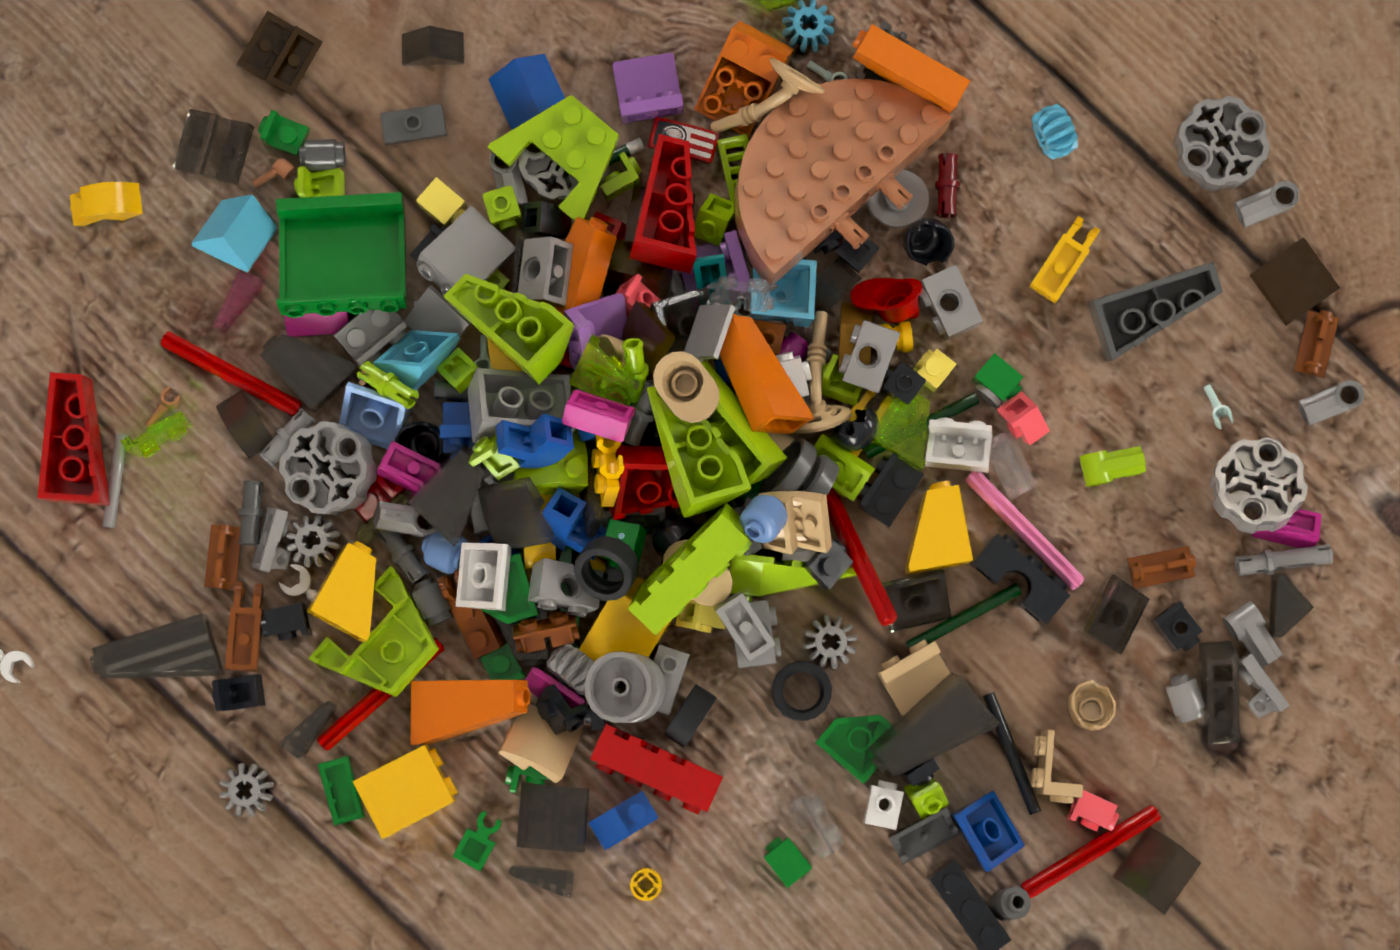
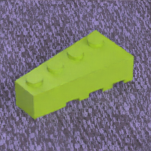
M707 361L702 362L701 364L712 376L719 388V402L716 410L707 418L708 422L712 427L718 429L722 434V440L731 451L734 450L740 457L750 485L768 478L787 459L786 455L766 432L752 431L737 396Z
M727 503L639 585L628 610L654 635H657L672 619L676 618L693 597L697 598L707 588V583L714 576L718 578L730 566L729 561L735 555L738 557L742 556L752 545L750 538L747 537L740 525V515Z

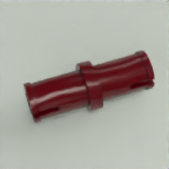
M941 153L938 155V181L935 182V189L938 190L936 216L939 218H949L950 215L951 218H955L957 216L956 196L957 191L960 189V182L957 181L958 154L946 153V157H944V154Z

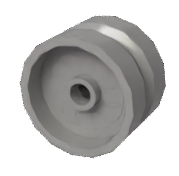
M611 652L598 658L588 670L585 680V697L590 708L600 718L613 723H637L652 717L661 707L666 693L665 678L660 667L649 657L632 652Z

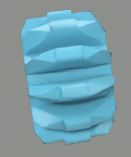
M803 0L798 1L799 11L790 6L787 10L790 17L782 19V24L788 27L783 30V37H792L789 42V46L792 48L800 43L801 53H805L807 45L811 46L813 52H818V42L821 45L827 46L829 44L827 36L834 34V28L829 26L834 21L833 15H825L827 11V6L825 5L821 6L818 10L815 9L816 0H811L809 7L805 6ZM803 22L807 25L810 22L814 23L813 30L811 28L803 30Z
M1058 104L1049 105L1032 116V129L1034 130L1035 138L1043 153L1052 160L1058 157L1062 158L1078 147V135L1075 132V126L1071 121V117L1067 115L1066 109Z

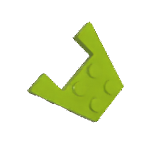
M570 95L491 142L487 147L510 167L529 144L533 143L579 183L559 205V209L575 222L577 217L586 219L587 212L597 193L599 183L603 174H605L620 137L605 122L574 96Z
M390 565L374 583V589L393 606V609L370 633L368 640L362 642L354 653L349 656L332 639L326 637L309 656V659L315 664L397 697L439 648L423 621L399 572Z

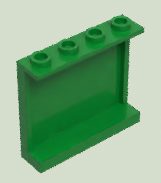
M401 192L276 199V212L279 217V298H276V303L281 315L298 318L304 314L317 313L321 316H331L336 312L364 314L367 310H381L391 313L407 308L405 204Z

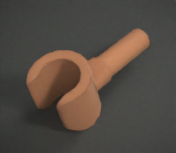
M281 158L273 164L269 172L252 183L258 188L278 174L284 180H287L296 172L297 168L289 160Z
M170 387L165 388L161 392L162 403L145 423L149 428H152L168 409H176L179 406L180 395L173 402L165 401V398L172 391Z

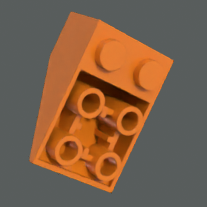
M739 21L732 27L694 110L717 121L738 113V110L753 103L759 104L772 96L781 79L769 62L770 58H775L788 65L795 49ZM757 122L748 126L739 125L731 129L741 135L748 134L749 138Z

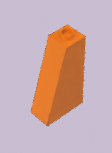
M871 24L867 32L861 29L852 44L857 49L852 57L887 82L897 84L939 106L948 114L956 108L970 83V80L873 24Z
M577 217L565 242L574 244L566 306L554 307L563 316L564 310L600 299L617 237L607 230L608 224L598 218L591 217L589 221Z
M733 314L719 355L753 432L792 434L814 417L752 317Z
M528 680L411 681L410 745H432L528 713V705L531 700Z

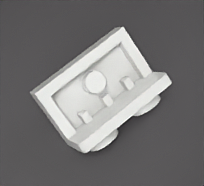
M950 418L929 420V437L925 458L926 467L988 473L993 441L991 425H986L981 421H970L969 423L955 422Z

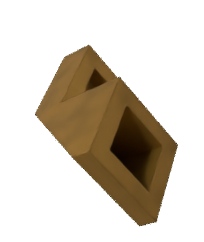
M841 302L838 372L844 355L851 356L855 345L849 342L855 324L861 326L863 320L872 322V310L858 308L853 303ZM866 346L860 350L859 359L865 364H870L871 346Z

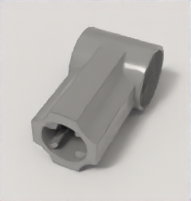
M491 152L489 162L497 189L511 185L519 209H521L523 203L529 202L518 158L510 167L501 169L496 166L499 158Z
M1281 181L1271 188L1235 202L1236 215L1244 228L1277 214L1286 213L1296 205L1300 193L1294 183ZM1284 190L1288 192L1290 203H1279L1276 199V191Z
M1349 380L1299 400L1298 405L1303 420L1307 426H1311L1356 408L1364 400V389L1358 382ZM1342 388H1349L1353 391L1355 398L1352 404L1342 401L1340 397Z
M378 501L374 511L373 522L374 529L411 534L419 538L435 533L439 529L441 520L439 513L431 507L420 508ZM419 514L427 517L429 521L427 530H423L418 526L417 518Z
M1251 601L1223 618L1225 626L1234 639L1242 643L1247 653L1253 655L1261 668L1282 655V652L1264 626L1266 623L1262 614Z

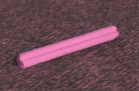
M972 471L966 477V483L1071 590L1077 589L1084 582V577L981 472Z

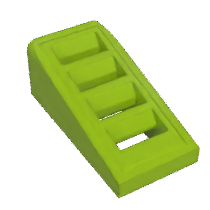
M748 134L717 141L729 199L734 202V187H736L737 179L732 180L731 175L739 174L741 165L729 167V162L742 160L749 143ZM743 146L744 151L726 154L727 149Z

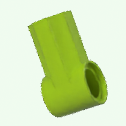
M1141 446L1108 453L1107 450L1079 456L1086 487L1098 486L1113 482V479L1135 476L1146 472V462Z

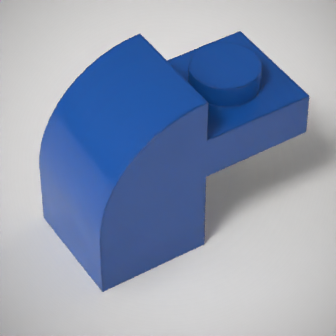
M443 402V425H440L443 453L474 452L472 447L475 443L472 441L469 402Z
M542 414L530 427L506 420H501L495 426L498 453L518 458L519 467L522 468L550 466L563 459L574 448L572 428L564 425L562 419Z
M558 487L543 510L540 520L542 532L553 545L563 552L568 546L581 553L589 541L596 537L605 536L607 529L582 516L587 502Z
M642 790L593 819L588 824L602 848L606 850L659 817Z

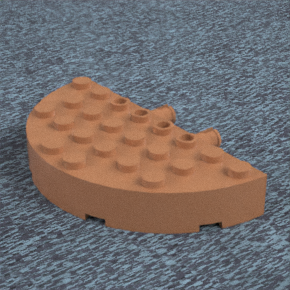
M842 79L819 84L825 89L823 94L800 91L797 95H793L790 99L776 107L762 121L747 145L742 158L734 197L735 221L739 238H741L747 251L746 255L763 281L769 287H772L836 230L854 249L859 248V243L862 245L869 237V234L850 216L880 191L898 210L904 207L903 204L906 206L913 198V195L894 177L946 132L952 117L939 106L897 84L871 79Z

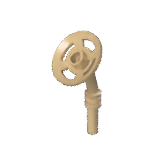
M771 57L769 62L783 79L780 85L783 88L759 104L753 103L738 110V113L712 122L711 130L720 133L739 125L748 126L761 121L765 114L790 99L793 94L797 95L799 90L823 94L825 89L792 67Z
M825 311L815 312L812 344H809V351L807 353V361L812 380H809L810 395L807 406L814 418L811 420V423H806L796 430L795 433L824 431L846 422L851 417L850 408L841 405H826V401L822 400V366L825 365V352L827 351L824 342L828 314Z

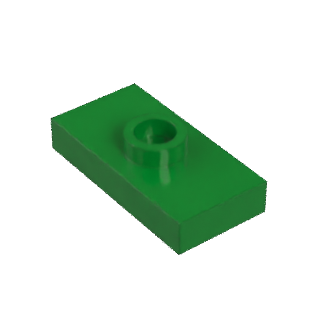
M350 756L317 764L334 826L366 817L361 797L352 782L356 778Z

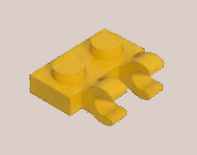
M595 435L597 449L592 450L591 456L592 468H597L594 481L595 493L600 494L601 507H614L620 488L619 477L624 471L623 456L618 455L616 461V451L620 447L621 442Z

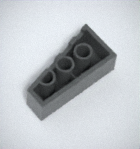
M1214 262L1087 301L1105 360H1115L1131 348L1144 342L1147 338L1170 326L1184 315L1189 314L1223 293Z

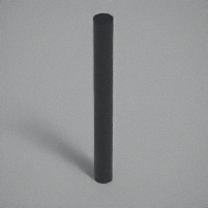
M995 692L984 695L982 697L1029 815L1040 812L1041 808L1031 787L1030 780Z

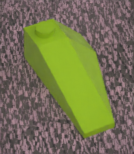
M466 273L444 295V298L538 385L561 363L574 325L552 305L545 302H536L517 292H509L499 288L496 284Z
M655 386L647 388L672 486L684 518L714 510L751 490L740 457L734 450H730L722 440V434L716 427H712L707 419L694 423L681 420L671 411L658 394Z
M576 428L572 432L574 448L557 463L542 468L520 467L515 470L514 491L554 495L559 487L577 496L588 486V456L585 441L581 442L578 429Z
M744 554L740 557L735 555L731 559L730 573L733 584L729 595H734L741 591L748 602H752L753 597L760 598L819 585V583L804 568L807 562L797 560L778 562L774 557L745 556ZM848 567L838 580L857 575L852 567Z

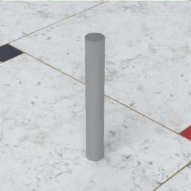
M115 433L108 483L110 506H105L102 527L115 528L128 440V435Z

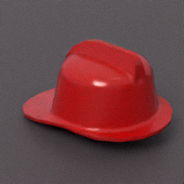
M872 278L856 285L851 291L850 299L858 308L876 310L884 321L898 323L919 317L918 297L922 293L923 286L919 280L914 278Z

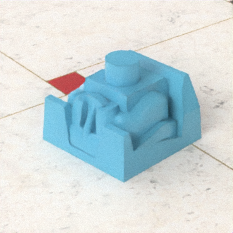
M802 259L772 287H769L753 267L750 317L764 321L776 320L787 323L793 321L794 326L809 327L814 320L817 261Z

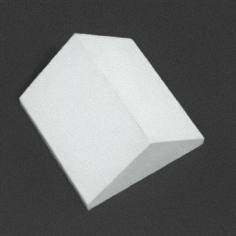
M462 543L456 607L506 611L511 546L497 543Z

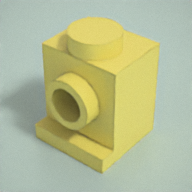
M929 349L913 370L926 379L924 386L935 393L954 369L956 363L940 350L936 349L933 352Z
M691 600L677 616L675 624L677 627L689 628L705 633H711L712 628L725 630V625L714 610V607L717 605H700L694 600Z

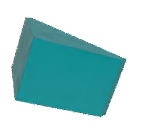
M724 254L696 258L693 269L699 305H714L715 302L721 305L731 304Z

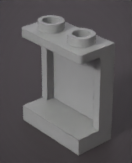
M470 206L420 253L416 266L426 280L433 281L441 288L444 296L465 273L486 281L500 266L505 267L512 260L517 248L475 208Z

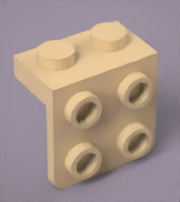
M925 639L910 647L909 651L911 654L902 660L896 655L882 663L881 666L884 670L877 673L908 726L917 725L957 702L962 697L959 687L939 655L941 651L935 641L927 644Z
M1042 730L1040 736H1035L1034 755L1039 756L1038 768H1033L1031 787H1036V794L1050 795V802L1073 804L1074 798H1082L1083 785L1051 782L1055 731Z

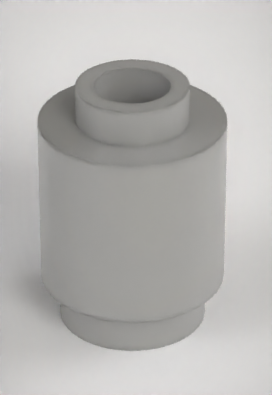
M1188 673L1170 678L1171 684L1165 688L1174 714L1179 716L1180 722H1189L1205 715L1203 710L1205 703L1196 677L1189 678Z

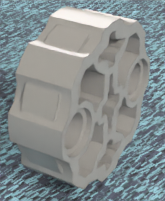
M1226 96L1223 99H1205L1192 108L1187 118L1176 130L1173 144L1177 151L1178 168L1185 177H1191L1199 184L1200 188L1216 192L1219 189H1237L1243 186L1255 175V172L1267 159L1270 143L1267 141L1265 131L1267 124L1259 111L1251 110L1244 104L1242 99ZM1211 113L1214 114L1209 121L1201 120L1197 122L1201 114L1203 116L1210 115ZM1222 114H1223V115H1224V116H1223V121H1222V123H1221V121H1220L1219 119L1221 118V116H1222ZM1241 123H1251L1255 129V134L1248 135L1244 133ZM1225 140L1227 143L1226 147L1221 146L1218 148L1216 146L1217 141L1222 142ZM1195 153L1199 155L1202 165H1192L1188 160V154ZM1222 165L1223 170H1222L1221 174L1219 175V174H1218V173H1219V169H1220V166ZM1246 166L1242 173L1229 175L1234 167Z
M528 146L520 155L519 164L521 174L527 185L532 187L542 200L554 205L562 203L579 182L569 175L568 179L572 184V187L569 188L565 181L568 173L542 151L538 153L529 152ZM551 160H552V165H551L549 171H547V170H548V167H549V165H550V162H551ZM609 164L605 171V174H603L598 188L600 187V185L605 183V177L610 174L611 170L609 168ZM556 181L561 189H552L550 193L546 185H553Z
M320 421L317 425L307 429H299L290 437V445L280 458L279 472L285 480V493L293 503L302 505L309 509L311 513L338 515L340 512L348 509L358 508L366 501L367 492L370 486L376 482L378 465L373 461L371 454L372 445L363 434L348 429L346 425L334 422ZM354 440L356 450L353 455L349 456L347 447ZM302 458L308 459L309 462L302 463L300 460ZM354 474L356 479L349 478L347 475ZM305 482H308L310 490L304 497L301 493V488Z
M1267 437L1253 441L1240 440L1230 446L1228 452L1218 461L1213 470L1210 480L1214 496L1213 506L1220 517L1230 520L1239 531L1253 534L1257 531L1268 530L1274 532L1287 525L1295 511L1300 508L1305 500L1308 489L1303 475L1305 467L1298 455L1286 450L1278 440ZM1259 453H1269L1273 461L1266 462L1262 460ZM1227 469L1230 470L1229 474L1231 479L1228 485L1226 484L1225 479L1226 474H1224L1227 471ZM1255 481L1261 483L1260 488L1262 490L1256 488L1257 483ZM1288 487H1291L1292 499L1290 502H1288V492L1286 491ZM1251 509L1255 511L1258 519L1251 520L1247 518L1244 510Z

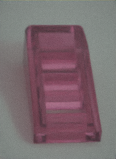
M238 271L213 324L214 327L225 333L266 284L264 280L245 271Z

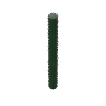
M975 392L866 446L863 449L867 459H870L929 429L930 419L951 418L979 404V399Z
M1014 583L908 640L905 644L908 650L924 639L929 644L1019 596L1022 592L1017 583Z

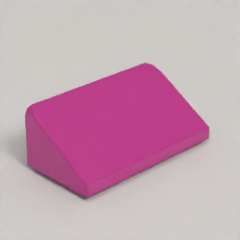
M336 312L331 316H321L317 313L304 314L298 318L284 315L287 337L334 334L349 321V312Z
M576 389L566 403L562 423L617 442H623L636 409Z
M392 441L376 474L433 501L449 468Z
M1298 509L1287 525L1274 532L1268 530L1257 531L1252 534V537L1296 548L1316 546L1320 538L1322 514Z
M532 667L526 680H528L530 693L536 697H540L544 688L555 684L571 709L584 703L587 704L584 698L538 667Z

